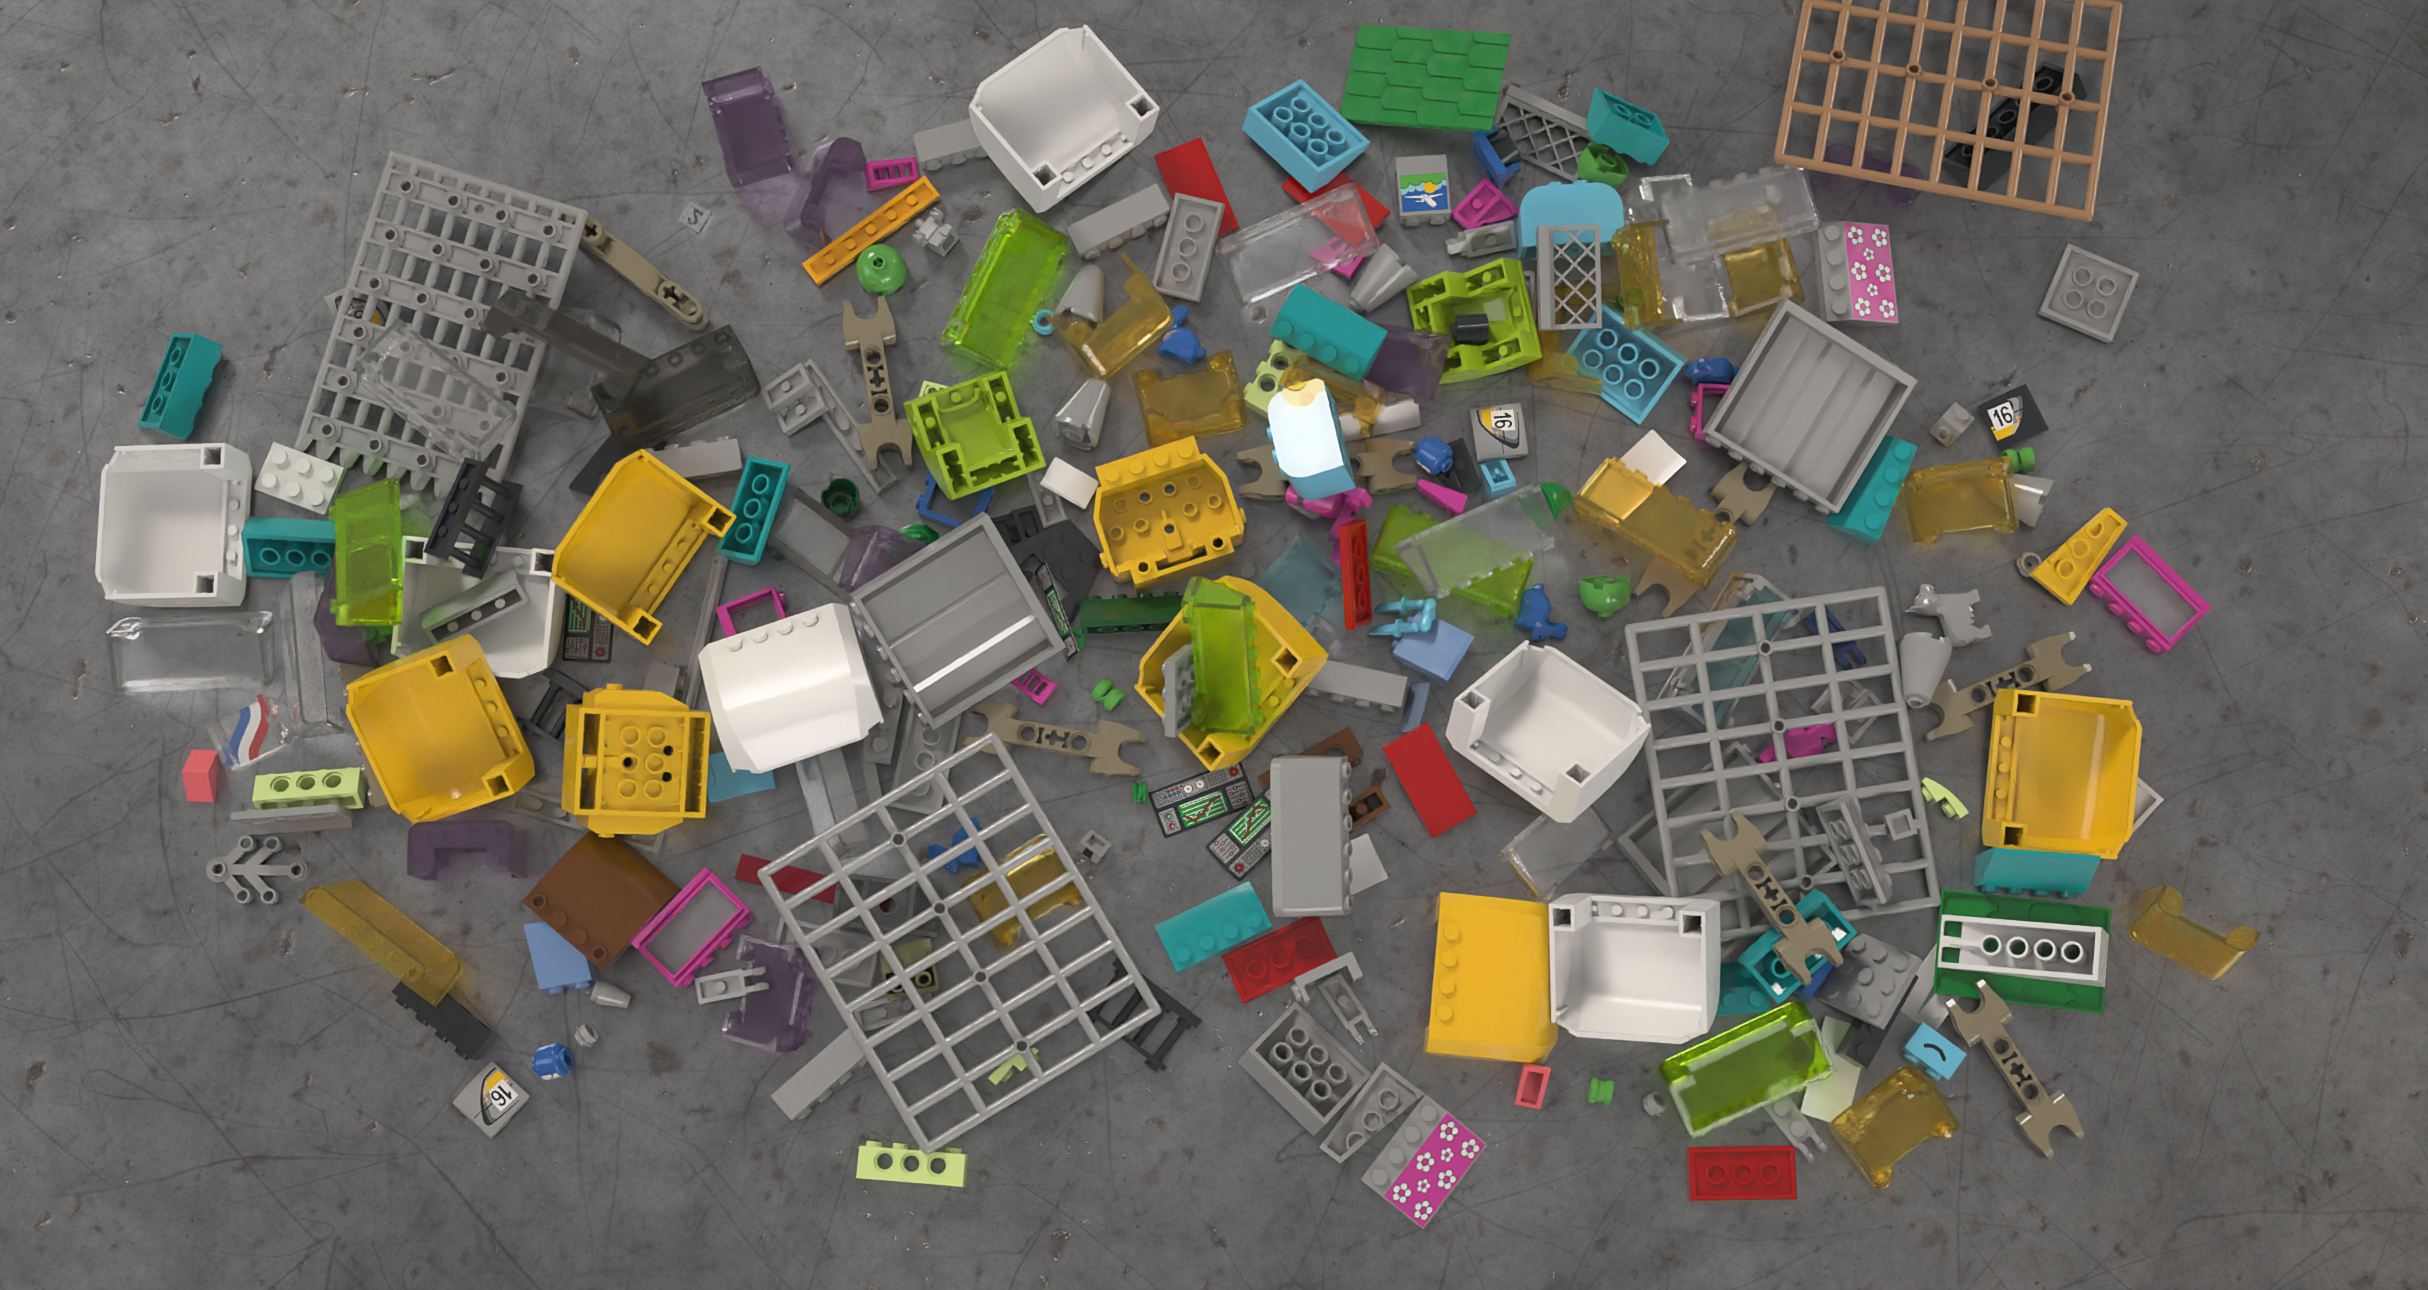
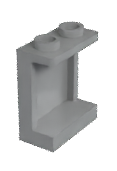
M1351 951L1294 978V985L1291 986V990L1296 1001L1302 1000L1304 1005L1308 1004L1310 999L1305 987L1325 979L1338 971L1340 972L1345 969L1351 983L1362 979L1363 974L1353 952Z

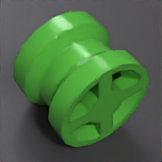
M1592 1076L1588 1092V1102L1595 1103L1598 1101L1602 1102L1605 1106H1610L1614 1080L1600 1081L1598 1077Z

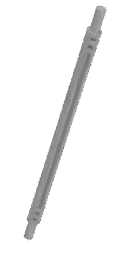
M716 545L686 673L685 685L680 702L689 706V710L695 709L702 678L698 654L710 643L717 612L715 608L719 604L729 560L716 553L718 545ZM664 772L662 779L663 781H668L670 774L669 772Z

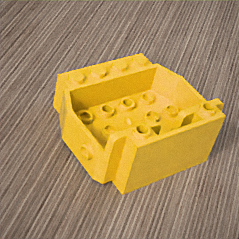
M1194 435L1095 467L1100 487L1096 491L1093 520L1104 552L1099 555L1104 569L1109 567L1111 576L1116 582L1122 584L1132 580L1137 595L1234 564L1235 552L1233 547L1242 544L1244 536L1243 523H1246L1247 520L1243 508H1237L1226 474L1206 453L1200 454ZM1172 486L1175 490L1173 493L1168 494L1165 492V488ZM1143 494L1150 496L1147 502H1143L1140 499ZM1167 526L1174 528V532L1171 534L1166 533L1164 530ZM1204 552L1207 553L1206 556H1203V557H1200V558H1197V559L1188 561L1189 559H1191V558H1192L1193 556H1195V555H1198V554H1201V553H1204ZM1164 565H1174L1173 567L1163 569L1160 571H1158L1157 569L1158 567Z
M606 683V688H596L590 692H584L583 705L567 704L561 809L577 815V823L598 833V837H614V834L654 835L682 823L683 817L705 818L711 713L701 710H689V706L659 691L622 689V684ZM583 745L587 746L586 754H582ZM669 745L671 747V753L665 755L663 749L665 746ZM629 757L632 761L631 765L625 767L623 761ZM664 772H669L670 774L668 781H663L662 779Z

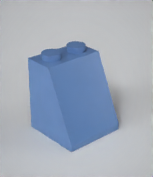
M1419 609L1416 615L1411 613L1406 622L1420 623L1423 611ZM1436 617L1432 621L1429 631L1422 632L1419 630L1418 632L1404 633L1402 637H1396L1390 647L1394 650L1391 657L1445 689L1475 637Z
M545 921L524 925L539 990L548 991V995L564 992L563 987L574 986V989H583L590 987L589 982L597 981L594 964Z

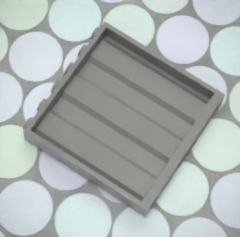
M1785 299L1779 303L1703 429L1702 434L1707 436L1706 441L1717 448L1721 445L1728 449L1727 454L1738 461L1744 459L1751 464L1749 468L1761 475L1764 472L1772 477L1771 481L1782 488L1788 486L1794 490L1793 495L1805 502L1809 499L1816 504L1814 508L1825 515H1828L1829 512L1838 513L1918 380L1789 299Z
M981 512L849 594L853 600L849 605L856 616L862 615L866 623L862 626L870 638L875 636L879 643V646L876 647L878 653L884 661L888 659L893 667L889 669L897 683L902 681L906 687V690L903 691L906 699L910 704L915 702L918 707L917 717L923 726L928 724L933 730L1066 647L989 515Z
M1737 740L1721 752L1724 769L1756 764L1751 758L1752 752L1744 743L1739 744ZM1712 761L1696 774L1714 771ZM1769 773L1726 780L1731 808L1780 801L1783 798L1782 788L1778 783L1774 784L1768 778ZM1716 782L1679 787L1664 800L1667 819L1720 810ZM1654 808L1614 841V843L1660 897H1670ZM1799 808L1796 812L1801 837L1821 834L1814 824H1808L1802 816L1804 814ZM1783 811L1745 817L1758 829L1766 843L1790 839L1787 817ZM1717 821L1669 829L1674 858L1707 853L1699 837L1700 832L1704 829L1710 831L1718 840L1726 842L1723 822ZM1831 844L1803 848L1807 875L1825 874L1838 863ZM1792 850L1759 856L1777 882L1794 879L1797 876ZM1711 863L1676 868L1681 897L1734 889L1732 874L1722 878ZM1756 871L1748 874L1752 880H1760L1762 878V875ZM1796 889L1784 891L1791 902L1800 895V891ZM1766 894L1765 899L1767 900L1771 898L1773 901H1775L1776 896L1774 895L1770 897L1768 894ZM1746 897L1751 926L1766 924L1769 920L1753 897ZM1736 899L1720 902V931L1741 928ZM1748 938L1720 942L1721 961Z

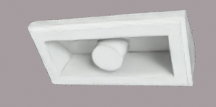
M1055 457L1048 466L1040 484L1085 509L1099 482Z

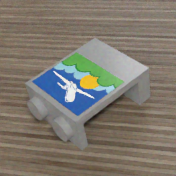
M1446 154L1396 157L1394 167L1398 185L1399 224L1405 223L1406 226H1417L1420 222H1430L1437 225L1450 220L1451 206Z

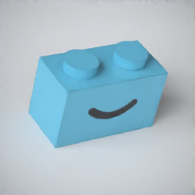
M1924 1022L1917 1023L1899 1048L1905 1052L1903 1056L1914 1065L1920 1063L1927 1069L1925 1073L1936 1081L1940 1079L1942 1081L1949 1080L1967 1055Z

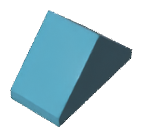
M1505 459L1478 462L1488 499L1514 493L1516 480Z

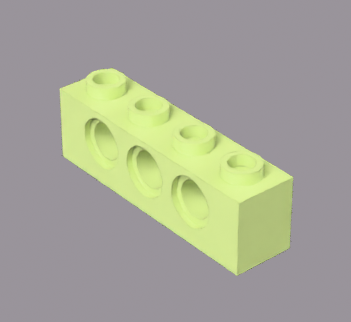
M1281 339L1280 341L1275 340L1268 351L1271 354L1267 362L1262 361L1255 372L1258 375L1253 384L1249 382L1242 393L1244 405L1268 420V407L1271 400L1281 390L1291 387L1310 356L1299 349L1289 348L1287 343ZM1277 361H1284L1288 367L1280 371L1274 367V364ZM1265 382H1270L1275 388L1270 392H1265L1261 389V385Z
M360 767L258 775L255 778L252 802L256 810L338 804L347 809L364 808L367 782L363 777Z
M866 1141V1146H859L856 1178L965 1187L968 1155L961 1154L962 1149L946 1147L945 1153L933 1151L930 1154H924L920 1147L919 1150H908L909 1144L893 1143V1148H882V1142ZM887 1153L892 1157L893 1163L890 1168L883 1169L879 1164V1159L883 1154ZM910 1156H915L919 1160V1167L915 1171H909L906 1168L905 1163ZM937 1158H942L946 1163L945 1170L940 1174L935 1173L932 1169V1163Z

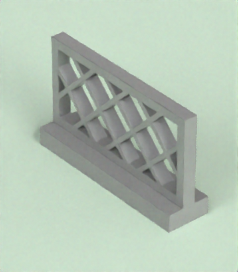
M1510 85L1492 126L1496 125L1497 129L1506 126L1509 136L1515 145L1516 141L1527 137L1530 138L1534 150L1526 153L1519 151L1521 159L1571 182L1579 179L1577 171L1574 176L1564 172L1561 162L1575 158L1578 164V156L1581 155L1582 151L1576 153L1572 140L1581 136L1591 140L1590 133L1586 127L1587 119L1516 86ZM1508 103L1519 108L1521 117L1507 121L1505 110ZM1523 110L1529 112V114L1524 115ZM1536 115L1542 119L1544 127L1531 132L1526 119ZM1503 116L1505 123L1499 125V122ZM1523 120L1527 133L1514 138L1509 125ZM1546 120L1553 124L1547 126ZM1557 126L1564 128L1567 138L1553 142L1549 129ZM1546 131L1550 144L1536 148L1532 135ZM1569 131L1575 133V135L1570 136ZM1569 141L1573 154L1559 159L1555 146ZM1552 147L1556 161L1546 164L1541 161L1538 152ZM1535 153L1537 159H1535V158H1533V157H1531V156H1529V155H1532V154ZM1558 164L1560 170L1553 167V165Z
M1538 225L1536 227L1538 331L1601 329L1600 225ZM1569 231H1578V232L1576 233L1575 236H1573ZM1582 231H1594V242L1588 248L1576 239ZM1553 232H1564L1571 240L1560 249L1553 242ZM1573 241L1584 251L1575 262L1563 252ZM1593 246L1594 255L1589 251ZM1554 248L1558 251V254L1555 257ZM1560 254L1571 264L1563 275L1554 268V261ZM1586 254L1594 260L1595 266L1589 274L1585 273L1577 265ZM1573 267L1585 277L1576 288L1564 278ZM1594 272L1595 281L1590 277ZM1554 274L1559 277V279L1555 283ZM1561 280L1572 290L1563 301L1555 295V286ZM1586 280L1595 286V294L1589 300L1578 291ZM1574 293L1585 302L1584 306L1576 314L1565 304ZM1594 298L1595 306L1590 303ZM1555 300L1559 303V305L1557 306L1556 309H1555ZM1563 306L1573 317L1566 324H1555V313ZM1589 306L1596 313V323H1585L1578 315ZM1574 319H1576L1580 324L1571 323Z
M338 804L267 810L247 809V811L231 812V820L246 825L247 835L249 836L355 828L354 809H347Z

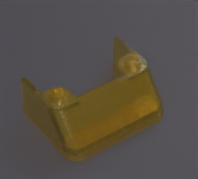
M1669 219L1628 224L1617 229L1615 235H1612L1611 242L1617 254L1625 311L1623 312L1622 320L1624 327H1628L1630 332L1662 330L1683 323V318L1665 319L1653 234L1654 230L1668 225Z
M1125 253L1120 257L1130 276L1125 283V289L1131 300L1094 330L1083 322L1073 323L1064 330L1050 314L1045 317L1054 336L1098 380H1105L1111 377L1166 332L1174 322L1170 308L1149 278Z
M1582 280L1569 281V283L1576 288ZM1585 281L1578 291L1589 300L1595 294V286L1589 281ZM1559 283L1555 286V295L1562 301L1572 292L1565 283ZM1601 283V300L1605 301L1607 299L1611 302H1617L1618 285ZM1574 293L1565 304L1567 306H1582L1585 302ZM1555 300V309H1556L1557 306L1559 305V303ZM1563 306L1555 313V324H1565L1567 310ZM1537 308L1535 325L1543 357L1528 363L1527 376L1529 381L1538 386L1601 395L1603 379L1578 376V361L1570 354L1560 353L1563 330L1538 331Z

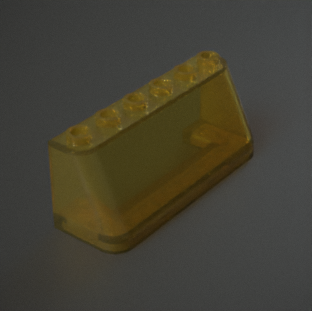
M1617 457L1612 459L1606 458L1571 501L1570 504L1574 514L1595 526L1597 523H1600L1682 571L1683 578L1706 591L1739 540V536L1735 532L1737 528L1727 521L1721 523L1715 520L1714 515L1704 508L1698 510L1691 506L1692 502L1686 497L1672 495L1669 493L1670 489L1662 483L1657 482L1656 485L1647 480L1648 476L1637 469L1634 472L1625 467L1626 464Z
M357 879L313 886L298 901L435 1007L464 971V962L457 954Z

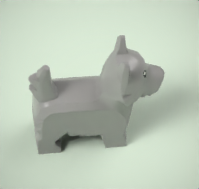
M1921 584L1920 593L1915 597L1914 605L1910 609L1905 610L1906 613L1937 616L1943 628L1944 638L1951 643L1952 647H1965L1970 643L1977 644L1993 636L1989 624L1983 625L1980 629L1973 626L1974 621L1972 618H1974V615L1971 613L1973 612L1971 606L1980 601L1977 589L1968 593L1937 594L1932 585Z

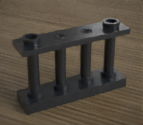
M465 457L423 552L448 561L449 556L465 564L461 572L462 574L482 580L523 485L504 479L500 484L486 476L489 465L482 461ZM481 485L496 493L491 507L475 499ZM470 509L486 517L480 531L465 523ZM460 532L475 540L470 554L454 546Z
M549 666L542 675L550 679L548 683L550 687L531 719L518 715L516 720L523 724L522 729L533 736L539 734L564 750L565 741L559 737L566 727L567 705L551 732L539 724L559 691L566 689L571 692L569 695L570 700L567 704L579 705L583 704V693L592 690L562 671Z
M1119 957L1112 963L1116 968L1113 972L1115 975L1106 987L1128 975ZM1141 974L1154 997L1158 1000L1161 1013L1144 1023L1132 1040L1126 1035L1121 1037V1039L1147 1058L1144 1063L1156 1073L1159 1069L1165 1072L1167 1067L1161 1063L1184 1031L1186 1029L1189 1030L1191 1027L1197 1029L1202 1023V1019ZM1137 987L1134 988L1136 991L1111 1024L1099 1015V1012L1109 999L1086 1012L1092 1023L1094 1024L1096 1021H1099L1110 1031L1124 1024L1143 999ZM1171 1010L1179 1016L1176 1020L1178 1023L1152 1056L1140 1046L1165 1013L1168 1014Z

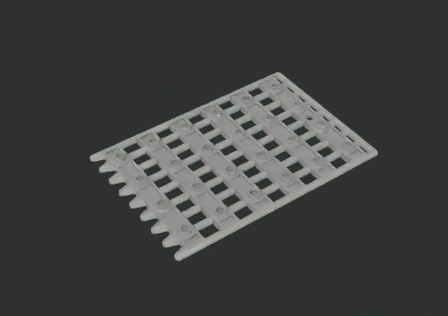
M391 151L386 160L294 449L304 452L312 440L316 439V456L319 460L325 461L331 456L336 447H340V464L344 468H350L359 455L363 454V470L366 475L370 476L376 474L385 461L387 462V479L391 483L399 482L407 469H410L411 487L417 491L422 490L431 477H435L434 493L438 498H445L449 494L464 461L458 458L465 434H469L479 438L473 456L474 460L483 462L489 441L503 445L496 469L489 468L486 476L501 484L583 234L588 212L581 208ZM400 163L410 166L409 173L395 170L396 164ZM420 170L434 174L432 181L418 177ZM444 177L458 181L456 188L443 185ZM467 185L481 188L480 194L476 195L466 192ZM491 192L504 195L503 203L489 199ZM386 195L400 198L393 222L379 218ZM515 199L529 203L527 210L513 206ZM410 202L423 206L416 229L403 226ZM479 205L484 206L482 214L476 213V208ZM543 207L552 210L551 217L537 214L538 208ZM434 209L447 213L440 237L426 233ZM562 214L575 217V224L560 221ZM457 216L471 220L464 244L450 240ZM481 224L495 228L487 251L474 248ZM505 231L518 235L511 259L497 255ZM528 239L542 242L535 266L521 262ZM371 243L384 247L377 271L363 267ZM552 246L566 250L559 274L545 270ZM394 250L408 254L401 278L387 274ZM418 258L431 262L424 286L411 282ZM442 265L455 269L448 293L434 289ZM465 272L479 276L472 300L458 296ZM489 280L503 284L495 308L481 304ZM513 287L527 291L519 315L505 311ZM355 292L368 295L361 319L348 316ZM536 295L550 299L543 323L529 319ZM379 299L392 303L385 327L371 323ZM402 306L416 310L408 334L395 330ZM426 314L439 318L432 342L418 338ZM450 321L463 325L456 349L442 345ZM473 328L487 333L479 357L466 353ZM497 336L511 340L503 364L490 360ZM339 340L353 344L345 368L332 364ZM521 344L534 347L527 372L513 368ZM363 348L376 351L369 376L355 372ZM387 355L400 359L393 383L379 379ZM410 362L424 366L416 391L403 387ZM434 370L447 374L440 398L426 394ZM458 377L471 381L464 406L450 402ZM481 385L495 389L488 413L474 409ZM324 389L337 393L330 417L316 413ZM505 392L519 396L511 421L498 417ZM347 396L361 400L353 424L340 421ZM371 404L384 407L377 432L363 428ZM394 411L408 415L401 439L387 436ZM418 419L432 423L424 447L410 443ZM442 426L456 430L448 455L434 450ZM481 485L478 492H482V503L491 507L496 493Z

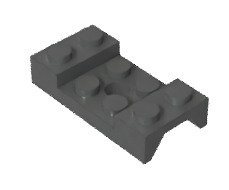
M858 874L848 875L863 901L898 880ZM840 881L836 884L832 919L854 907ZM914 882L889 897L895 903V908L892 912H883L879 904L869 909L881 931L890 932L932 905L920 884ZM932 884L941 899L943 885ZM860 915L841 926L844 928L868 930ZM939 916L932 918L906 935L936 939Z

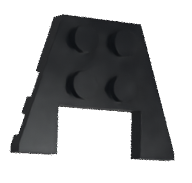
M618 425L571 482L569 489L592 497L601 473L608 475L616 462L640 449L654 448V451L665 450L664 447L668 446V442Z
M1068 519L1008 549L1018 566L1031 554L1041 564L1046 561L1049 572L1068 591V594L1060 602L1070 625L1080 606V600H1083L1102 561L1099 555L1101 554L1100 550Z

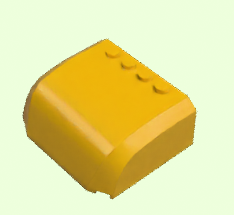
M640 449L615 463L559 543L554 553L551 581L623 632L648 646L663 625L651 615L708 533L723 538L737 516L644 449Z
M1223 576L1220 579L1201 585L1144 655L1139 665L1141 672L1138 684H1135L1134 688L1162 718L1165 712V702L1162 700V691L1165 687V677L1162 675L1164 661L1192 639L1203 640V714L1178 736L1212 772L1237 765L1252 752L1325 665L1329 654L1265 590L1242 578Z
M469 633L392 661L363 675L346 686V690H348V704L346 705L348 719L391 808L397 814L402 813L413 823L411 825L413 828L513 795L535 776L534 761L479 642Z
M1999 688L1994 700L1982 822L1983 845L2004 849L2100 855V858L2117 860L2119 851L2132 835L2142 727L2134 713L2132 701Z
M1440 892L1437 896L1435 923H1438L1430 1019L1429 1025L1425 1030L1423 1054L1518 1064L1525 1062L1542 1066L1558 1041L1559 1024L1551 1022L1549 905L1531 901Z

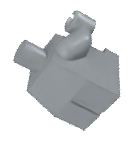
M934 207V212H930V216L926 221L919 218L915 222V227L919 230L915 231L917 234H913L912 238L921 246L928 245L932 250L945 257L957 242L959 236L952 226L944 223V213Z

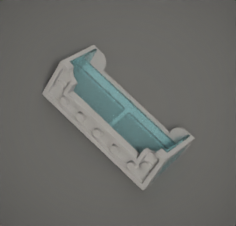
M1732 572L1709 612L1791 600V598L1761 575ZM1804 608L1762 614L1766 640L1774 642L1782 629L1794 627L1798 623ZM1751 616L1700 625L1704 652L1750 646L1756 643ZM1691 642L1682 656L1693 654ZM1747 656L1706 663L1710 691L1748 686L1760 666L1759 658ZM1689 665L1674 668L1656 700L1700 693L1696 666ZM1740 698L1713 702L1717 730L1735 727V720L1730 715ZM1702 704L1665 709L1700 731L1707 732Z

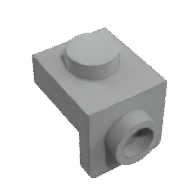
M1955 402L1929 432L1943 445L1950 447L1975 418Z

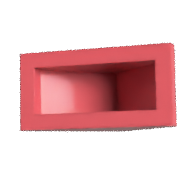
M191 751L182 770L187 801L215 803L220 751Z
M1525 1062L1521 1064L1514 1105L1541 1109L1551 1071L1550 1067Z

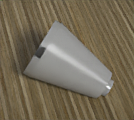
M1383 242L1376 250L1350 294L1353 298L1350 303L1359 312L1362 313L1366 310L1369 313L1414 283L1420 276Z
M1087 264L1079 269L1053 313L1052 320L1053 322L1055 320L1058 322L1057 327L1060 330L1077 337H1083L1084 333H1092L1091 337H1096L1101 333L1103 328L1105 275L1099 266Z
M1100 377L1089 378L1054 416L1050 423L1052 432L1058 438L1060 434L1066 437L1065 443L1082 450H1091L1092 446L1095 448L1099 441L1111 392L1108 382Z
M1991 470L1988 475L1983 474L1978 488L1982 489L1981 494L2028 526L2037 528L2044 514L2045 506L2050 500L2055 481L2049 478Z
M1909 633L1904 636L1903 640H1900L1899 644L1903 698L1914 708H1921L1930 703L1952 655L1953 648L1951 643L1941 636L1939 640L1931 638L1932 633Z

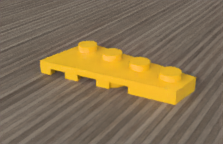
M2111 508L2102 509L2029 575L2066 606L2072 605L2128 523Z

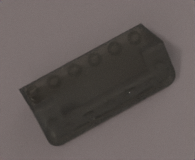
M728 324L594 385L589 389L620 452L625 455H631L640 449H647L753 400L759 395L761 385L746 351L731 325Z

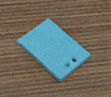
M724 751L711 754L708 757L707 792L710 803L776 788L773 770L763 773H751L750 770L737 769V772H732Z

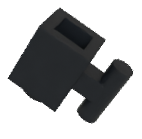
M1487 313L1456 315L1455 323L1450 324L1451 339H1456L1457 346L1461 344L1472 346L1485 345L1488 343Z

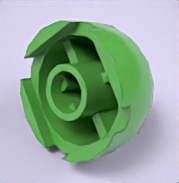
M1597 143L1588 144L1579 156L1577 172L1581 180H1587L1588 183H1604L1613 189L1617 188L1625 180L1629 169L1617 153L1612 156L1607 153L1608 147Z
M885 244L871 245L863 250L857 259L855 268L857 280L871 295L880 297L891 295L904 284L907 275L906 263L901 254L893 247Z
M1607 576L1582 578V581L1579 580L1581 601L1589 610L1598 612L1599 617L1614 616V611L1621 610L1627 605L1631 593V578L1625 576H1615V579L1607 578Z

